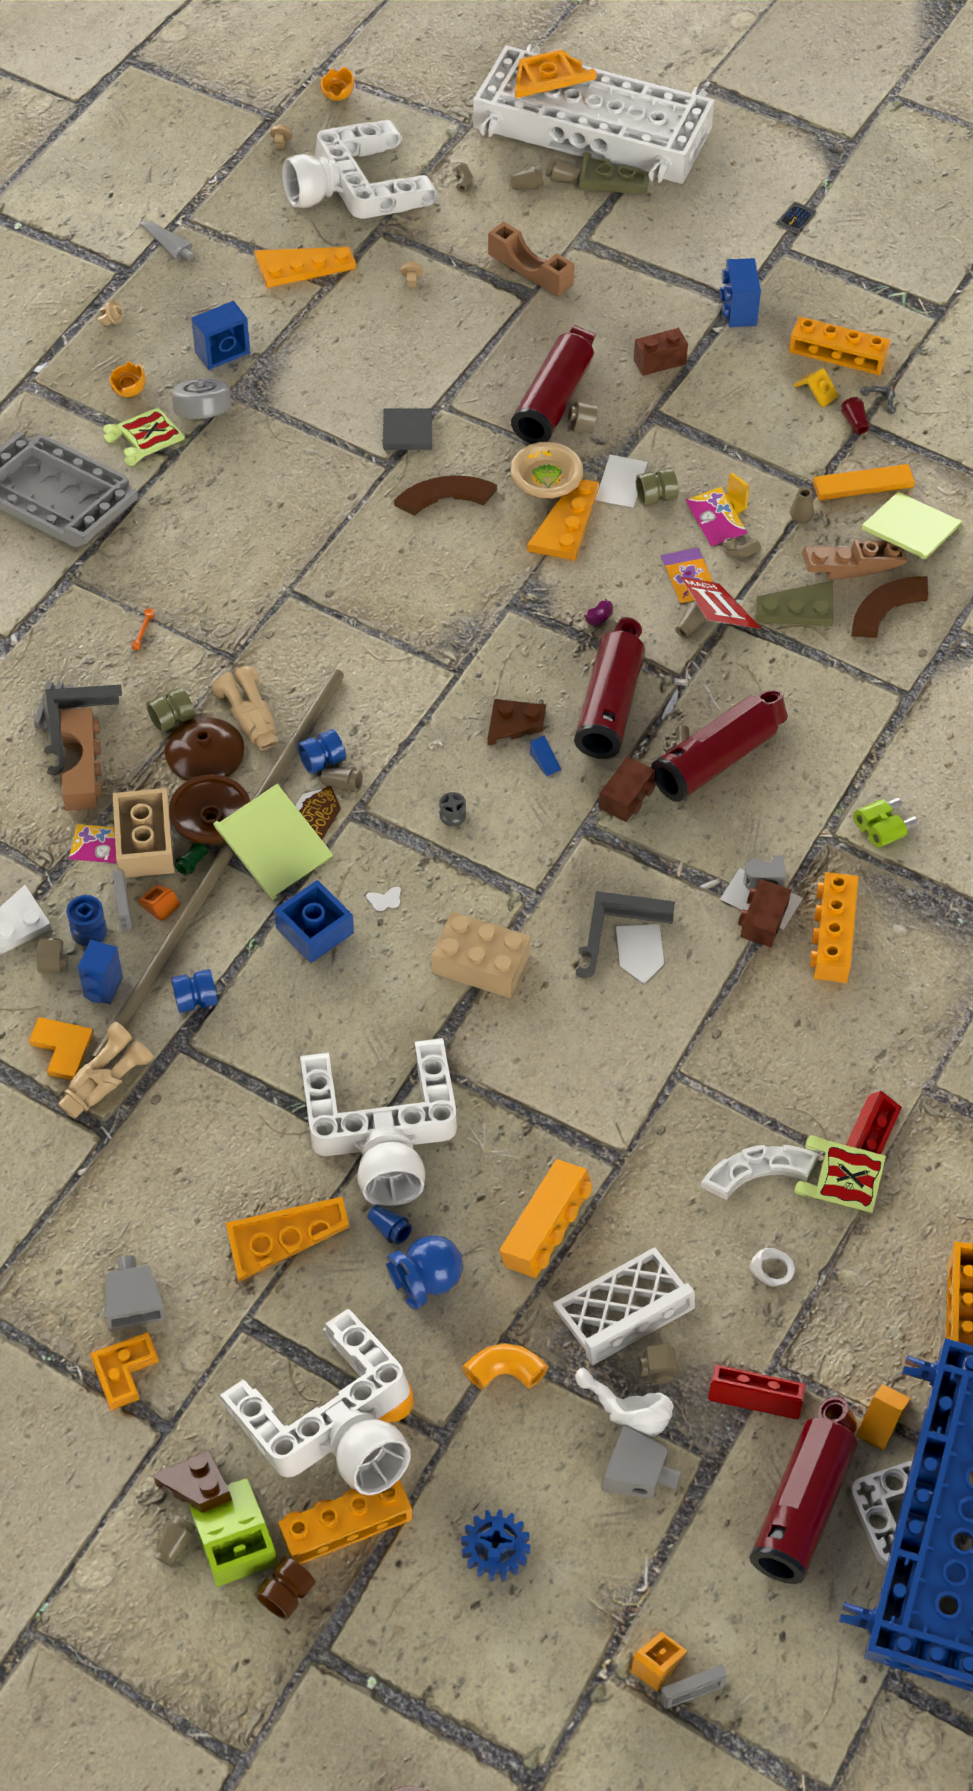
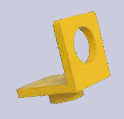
M824 368L807 374L793 384L796 388L808 383L820 407H825L839 397Z
M731 473L729 474L726 496L738 515L747 508L750 486L736 474Z

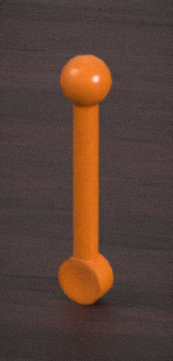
M151 608L144 611L145 619L136 641L131 644L132 649L135 651L141 649L140 642L149 620L155 616L154 610Z

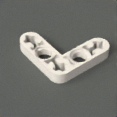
M912 1460L861 1477L853 1483L850 1499L876 1559L884 1567L887 1565L889 1553L884 1554L886 1548L884 1537L891 1533L887 1539L891 1548L896 1528L895 1520L887 1503L903 1498ZM889 1477H897L902 1482L903 1487L898 1491L890 1490L886 1486L885 1480ZM861 1488H864L866 1492H872L869 1498L872 1507L868 1510L866 1497L858 1495ZM873 1515H880L886 1520L887 1525L883 1529H875L870 1525L869 1518Z

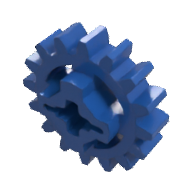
M498 1509L496 1516H491L489 1510H485L484 1519L475 1515L473 1517L474 1526L468 1524L465 1526V1533L468 1536L461 1537V1545L465 1547L462 1549V1558H469L467 1561L468 1569L478 1567L477 1576L480 1578L485 1572L489 1573L490 1581L494 1580L495 1574H500L503 1581L506 1580L508 1571L517 1575L519 1571L517 1564L523 1566L527 1564V1557L525 1555L530 1554L531 1545L527 1544L530 1540L529 1532H522L524 1522L520 1521L515 1524L513 1513L504 1518L502 1509ZM504 1529L508 1530L513 1536L508 1535ZM493 1542L500 1543L498 1548H492ZM478 1554L483 1555L487 1561L483 1560Z

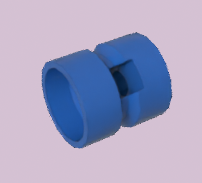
M334 729L318 734L317 740L312 737L297 745L302 763L311 775L326 768V764L333 766L346 760L344 745Z
M81 895L72 899L67 905L66 910L72 939L82 946H88L90 940L101 942L107 933L101 902L91 895Z
M210 969L195 972L191 978L187 974L171 977L179 1013L195 1010L198 1004L202 1008L218 1005Z

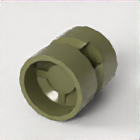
M672 468L658 470L655 475L652 472L636 475V490L642 506L656 504L659 498L662 502L678 498V482Z
M182 687L170 691L166 695V699L159 696L146 703L148 714L160 733L174 728L176 721L181 724L195 718L192 702Z

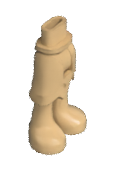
M251 666L239 667L235 671V679L231 672L222 674L212 684V691L219 699H229L232 705L230 711L234 719L238 721L251 742L257 744L260 751L278 745L274 719L268 704L262 700L256 686L260 680L256 668ZM236 681L238 685L245 691L250 702L243 700L238 690Z
M115 1021L107 1030L108 1042L89 1064H85L77 1072L69 1085V1089L64 1091L66 1096L58 1103L73 1119H76L82 1111L87 1113L89 1107L94 1106L110 1091L116 1089V1086L123 1082L120 1078L136 1065H147L154 1059L152 1053L142 1043L134 1041L122 1058L110 1070L103 1069L132 1041L131 1034Z

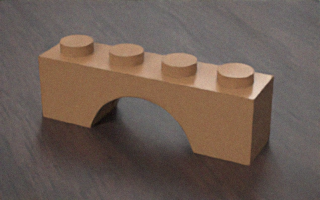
M504 221L488 233V255L558 297L574 285L575 264L558 253L550 259L540 258L526 245L521 231Z
M92 707L60 710L63 745L65 748L75 750L82 756L74 768L62 773V795L65 810L98 808V798L103 797L102 783L97 781V776H102L101 761L96 760V755L101 754L100 739H95V734H100L99 718H94Z

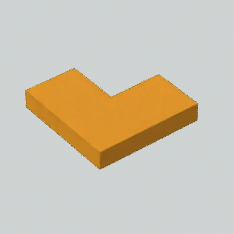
M38 1017L29 1043L30 1046L54 1051L47 1069L48 1076L72 1081L81 1069L94 1033L92 1028Z
M149 1332L90 1353L110 1411L140 1400L131 1373L159 1363Z

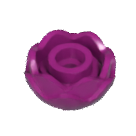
M607 599L600 601L598 606L589 609L587 614L584 615L586 622L592 626H599L613 615V604Z

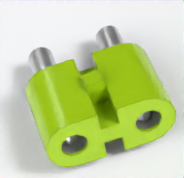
M899 798L889 802L880 799L855 810L853 813L855 824L863 833L866 831L869 833L867 838L877 848L905 837L908 832L907 829L918 825L916 817L903 821L898 814L892 815L894 809L902 806Z

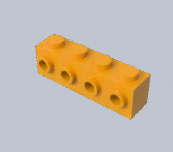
M799 316L791 334L789 352L880 376L888 357L891 339Z
M825 872L823 883L818 882L816 898L821 899V905H816L814 921H818L819 926L818 928L814 927L812 944H816L817 947L816 951H811L809 967L814 968L813 979L843 983L848 981L851 967L858 876Z
M558 1159L555 1160L499 1249L505 1268L535 1279L540 1271L546 1268L551 1253L556 1245L562 1242L564 1232L570 1222L576 1219L578 1209L592 1192V1183L587 1169Z
M399 1479L390 1488L378 1494L365 1495L353 1488L349 1489L342 1497L332 1501L330 1499L321 1500L309 1510L304 1512L294 1511L283 1517V1520L278 1521V1525L289 1558L301 1565L411 1521L412 1507Z

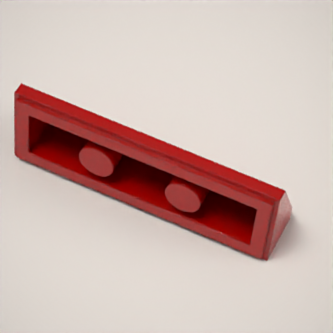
M881 1090L870 1094L846 1145L881 1154L902 1107Z
M716 1364L714 1365L708 1400L782 1417L799 1419L806 1384Z

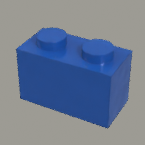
M90 940L78 965L84 998L94 1003L102 1002L111 1005L123 979L118 948Z

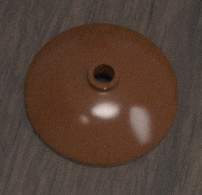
M201 717L182 723L171 732L165 743V759L168 767L175 775L186 781L202 775L228 777L238 769L244 758V741L241 734L233 725L218 718Z
M221 775L198 776L183 783L173 794L169 805L170 820L176 831L192 842L200 844L222 843L225 840L213 823L216 821L221 822L249 803L250 798L246 790L231 778Z

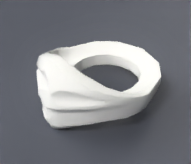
M775 1248L759 1250L749 1265L750 1271L757 1279L772 1287L786 1285L792 1280L795 1272L793 1260L788 1254ZM768 1259L781 1260L787 1269L786 1276L781 1279L769 1277L762 1270V1261H767Z

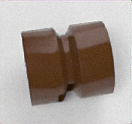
M284 1556L274 1568L272 1573L274 1579H265L255 1592V1597L272 1614L283 1620H288L299 1606L297 1598H304L316 1584V1581L302 1565Z

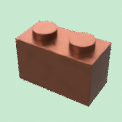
M679 328L635 339L633 360L642 376L682 366L687 362L688 342Z
M627 756L601 790L599 809L627 822L632 814L636 815L639 812L646 795L650 796L656 787V782L654 781L655 770Z
M760 879L757 888H751L746 902V904H750L748 911L743 909L738 921V925L742 926L740 937L772 948L789 905L792 889Z

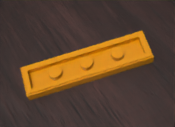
M909 464L813 477V486L819 501L914 488L915 485Z

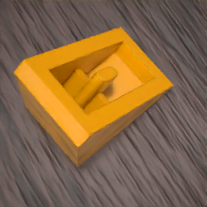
M882 1384L873 1396L855 1437L884 1451L911 1398Z
M661 1631L636 1652L631 1672L658 1692L688 1651Z

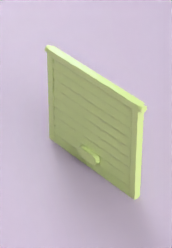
M897 492L862 524L861 529L918 555L921 559H926L961 525L962 520Z
M278 784L221 822L216 821L213 823L220 835L273 901L278 898V894L333 857L332 852Z

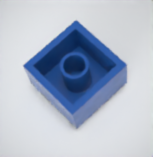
M755 258L727 259L726 269H722V283L724 287H720V301H724L723 317L727 318L729 327L757 326L761 287Z
M234 300L191 317L195 353L208 370L250 353L248 320Z
M318 880L274 909L276 929L310 963L354 934L353 914Z

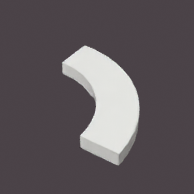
M783 1145V1147L753 1146L743 1149L742 1152L728 1159L725 1158L715 1165L701 1182V1188L727 1200L739 1186L761 1176L784 1175L806 1182L819 1161L820 1155L810 1150L790 1145Z

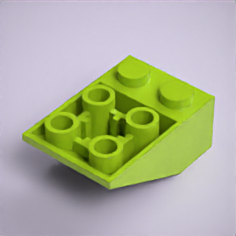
M247 1478L226 1485L232 1500L202 1513L193 1508L188 1502L216 1587L277 1565L276 1552Z

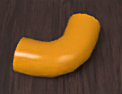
M502 1343L488 1346L472 1356L462 1366V1371L468 1380L479 1389H484L494 1378L504 1374L512 1375L528 1389H531L544 1377L549 1366L538 1355L523 1346Z

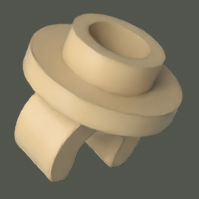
M279 124L270 130V135L274 138V143H276L275 149L284 150L286 141L292 139L293 133L285 125Z
M407 262L401 266L400 273L402 276L407 277L408 288H416L417 278L423 275L424 269L416 262Z
M109 301L106 303V306L100 308L103 316L98 317V320L103 326H107L110 323L115 325L121 323L123 310L119 304Z

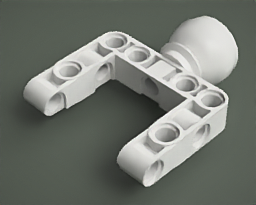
M390 120L322 130L317 134L316 158L303 154L293 155L286 159L282 166L283 187L292 207L309 208L318 204L324 196L331 197L333 192H338L350 213L356 218L361 219L430 206L437 201L438 192L425 175L369 184L353 156L373 155L397 147L402 141V136Z
M443 1038L414 1042L418 1076L424 1102L338 1113L329 1052L300 1056L313 1151L321 1156L362 1152L363 1157L357 1173L358 1185L365 1200L373 1205L396 1207L416 1199L423 1192L426 1173L423 1162L418 1153L413 1149V1145L450 1140L457 1132L456 1106Z
M346 1309L325 1323L323 1331L330 1343L357 1372L360 1378L339 1391L338 1396L322 1407H316L290 1426H283L271 1405L256 1388L253 1390L245 1380H241L220 1394V1399L227 1411L281 1476L294 1477L332 1451L337 1458L339 1473L347 1484L361 1494L373 1495L381 1493L394 1485L408 1468L411 1454L405 1437L394 1425L377 1420L408 1397L410 1393L408 1381L401 1364L349 1309Z

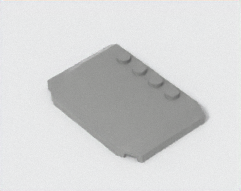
M19 432L0 447V510L72 547L85 545L138 499L137 490L131 488L129 480L124 474L48 436L37 435L36 439L27 438L25 433Z

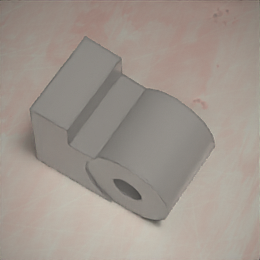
M784 855L773 856L772 862H765L762 859L748 861L745 865L743 880L746 888L749 890L751 888L756 889L760 879L784 887Z

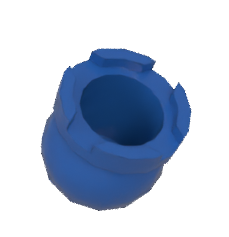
M430 1235L417 1239L409 1246L406 1256L398 1250L386 1256L390 1261L386 1263V1267L396 1289L401 1287L404 1289L409 1297L405 1300V1303L413 1310L427 1303L426 1294L437 1296L451 1290L459 1282L464 1269L462 1254L456 1245L444 1236Z

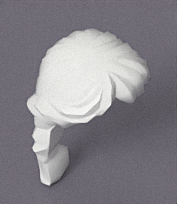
M580 1368L575 1374L576 1382L581 1388L590 1389L598 1395L600 1403L605 1411L609 1413L610 1420L621 1426L626 1425L651 1438L661 1433L672 1417L673 1403L669 1397L662 1393L649 1392L644 1396H630L622 1400L615 1396L607 1386L593 1379L592 1375L585 1368Z

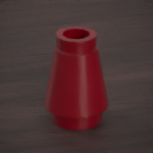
M851 397L845 400L841 405L842 415L855 430L856 434L867 432L869 425L864 402L858 397Z

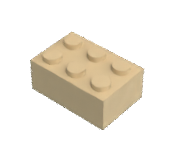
M167 788L113 793L116 860L118 870L122 869L124 871L125 878L175 873Z
M452 911L432 953V973L511 998L530 955L531 936Z

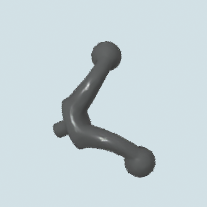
M864 386L861 388L860 392L863 396H867L870 392H881L888 399L887 412L889 414L896 412V407L893 405V398L896 394L892 388L888 386Z

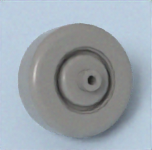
M198 378L181 383L172 390L173 410L178 416L190 419H207L221 415L231 407L230 387L227 383L216 379Z

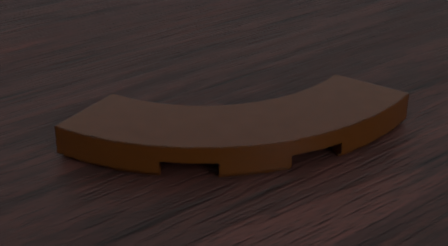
M461 475L431 478L417 483L402 492L394 499V506L414 516L427 506L437 503L439 499L453 497L454 500L472 501L484 506L497 491V484L481 478Z
M928 576L897 579L871 592L856 611L851 636L877 638L879 625L890 609L907 603L927 601Z

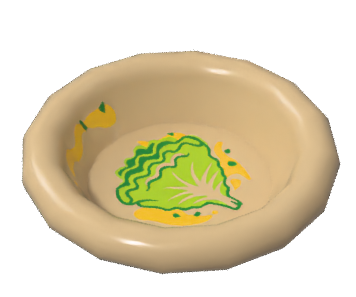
M538 442L527 445L516 453L511 462L510 475L515 485L526 494L537 498H557L567 495L577 488L583 478V463L578 454L565 445L556 442Z

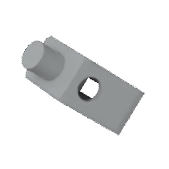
M132 1255L120 1257L117 1260L119 1271L106 1274L105 1318L108 1330H118L166 1320L163 1302L150 1267L146 1265L137 1267L136 1259Z
M623 1425L604 1476L602 1490L653 1499L658 1484L676 1490L682 1471L665 1466L668 1456V1449L665 1446Z

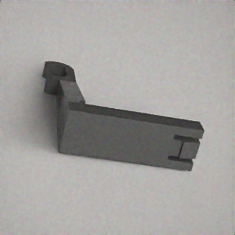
M121 684L45 689L42 701L50 745L45 747L44 753L47 755L53 753L58 759V766H50L47 774L58 775L65 766L58 709L119 704V696H122Z
M596 891L588 946L579 948V954L582 957H590L591 963L588 968H577L576 975L581 978H589L595 973L604 915L672 924L675 902Z

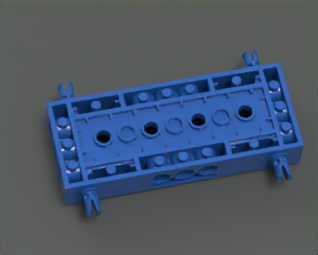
M945 1338L939 1351L938 1359L934 1363L906 1355L904 1364L911 1367L904 1366L902 1375L928 1381L931 1387L877 1605L872 1611L844 1601L842 1610L855 1616L841 1614L839 1622L868 1630L867 1634H869L863 1659L973 1692V1485L969 1481V1474L973 1472V1346ZM957 1534L969 1536L972 1541L971 1549L967 1551L959 1550L954 1544V1537ZM944 1597L953 1599L957 1605L956 1613L952 1615L942 1613L938 1605L939 1600Z

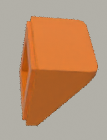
M155 885L137 901L141 907L160 921L166 919L180 906V902L173 890L160 885Z

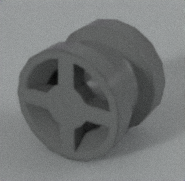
M449 792L441 797L439 801L440 820L448 826L462 824L466 818V800L464 796L460 793Z

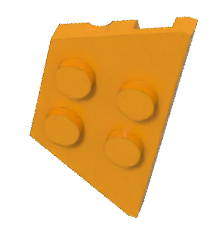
M561 49L519 59L515 98L596 80L597 72L593 68L589 71L583 68L580 60L571 57Z

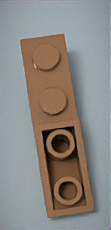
M854 540L852 547L805 546L802 551L807 571L826 572L828 579H846L872 575L896 568L907 562L903 548L888 541Z

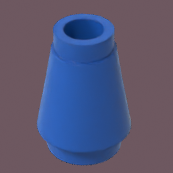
M375 1205L368 1213V1220L372 1222L389 1243L402 1244L412 1231V1226L406 1217L380 1205Z

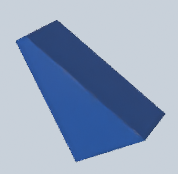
M545 735L530 741V755L546 777L561 770Z

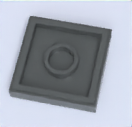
M383 408V450H432V408Z

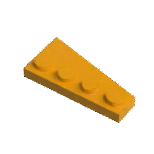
M350 247L254 250V257L266 288L356 269V261Z
M582 479L577 488L567 495L561 496L527 544V551L576 561L597 496L599 482Z
M343 1197L225 1223L238 1282L349 1228Z

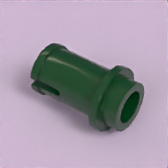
M194 842L183 856H178L175 864L177 871L183 875L193 873L195 866L208 853L205 845Z

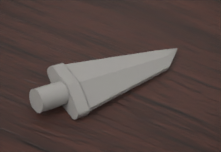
M140 222L173 259L177 261L183 257L188 262L193 261L195 255L190 251L193 245L189 241H185L154 222Z

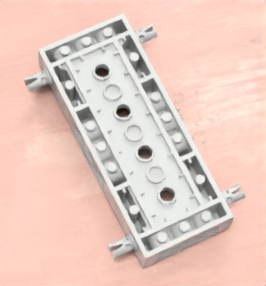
M531 44L527 46L526 50L506 45L473 99V128L479 129L483 136L486 132H489V137L494 133L583 157L584 152L591 154V158L598 160L606 158L610 160V164L616 166L625 164L649 172L648 176L651 181L658 177V183L662 179L681 184L684 183L712 129L715 101L714 99L706 98L704 89L697 95V87L693 89L691 94L595 68L593 69L597 72L596 80L515 98L519 59L540 54V48L537 45L531 51ZM582 65V67L587 69L588 71L592 69L591 67Z

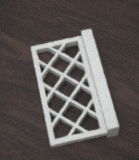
M654 1247L553 1302V1308L586 1351L587 1359L594 1365L695 1309V1292L688 1283L684 1284ZM653 1259L659 1266L658 1273L641 1271L642 1266ZM622 1276L634 1277L632 1287L616 1285L617 1279ZM639 1278L654 1280L653 1291L637 1288ZM660 1282L672 1283L677 1288L670 1293L658 1292ZM598 1289L609 1291L607 1301L590 1299L591 1294ZM614 1292L629 1294L628 1304L611 1302ZM635 1296L651 1298L650 1304L645 1307L632 1306ZM572 1303L583 1305L581 1315L569 1314L564 1308ZM588 1306L603 1308L602 1319L587 1317ZM609 1310L625 1312L624 1318L618 1322L607 1320ZM583 1324L600 1326L598 1333L586 1338L582 1333Z

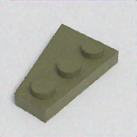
M584 152L579 189L647 195L649 172L625 164L616 166L610 164L609 159L602 158L598 160L591 158L590 153Z
M833 581L757 596L756 622L833 626Z

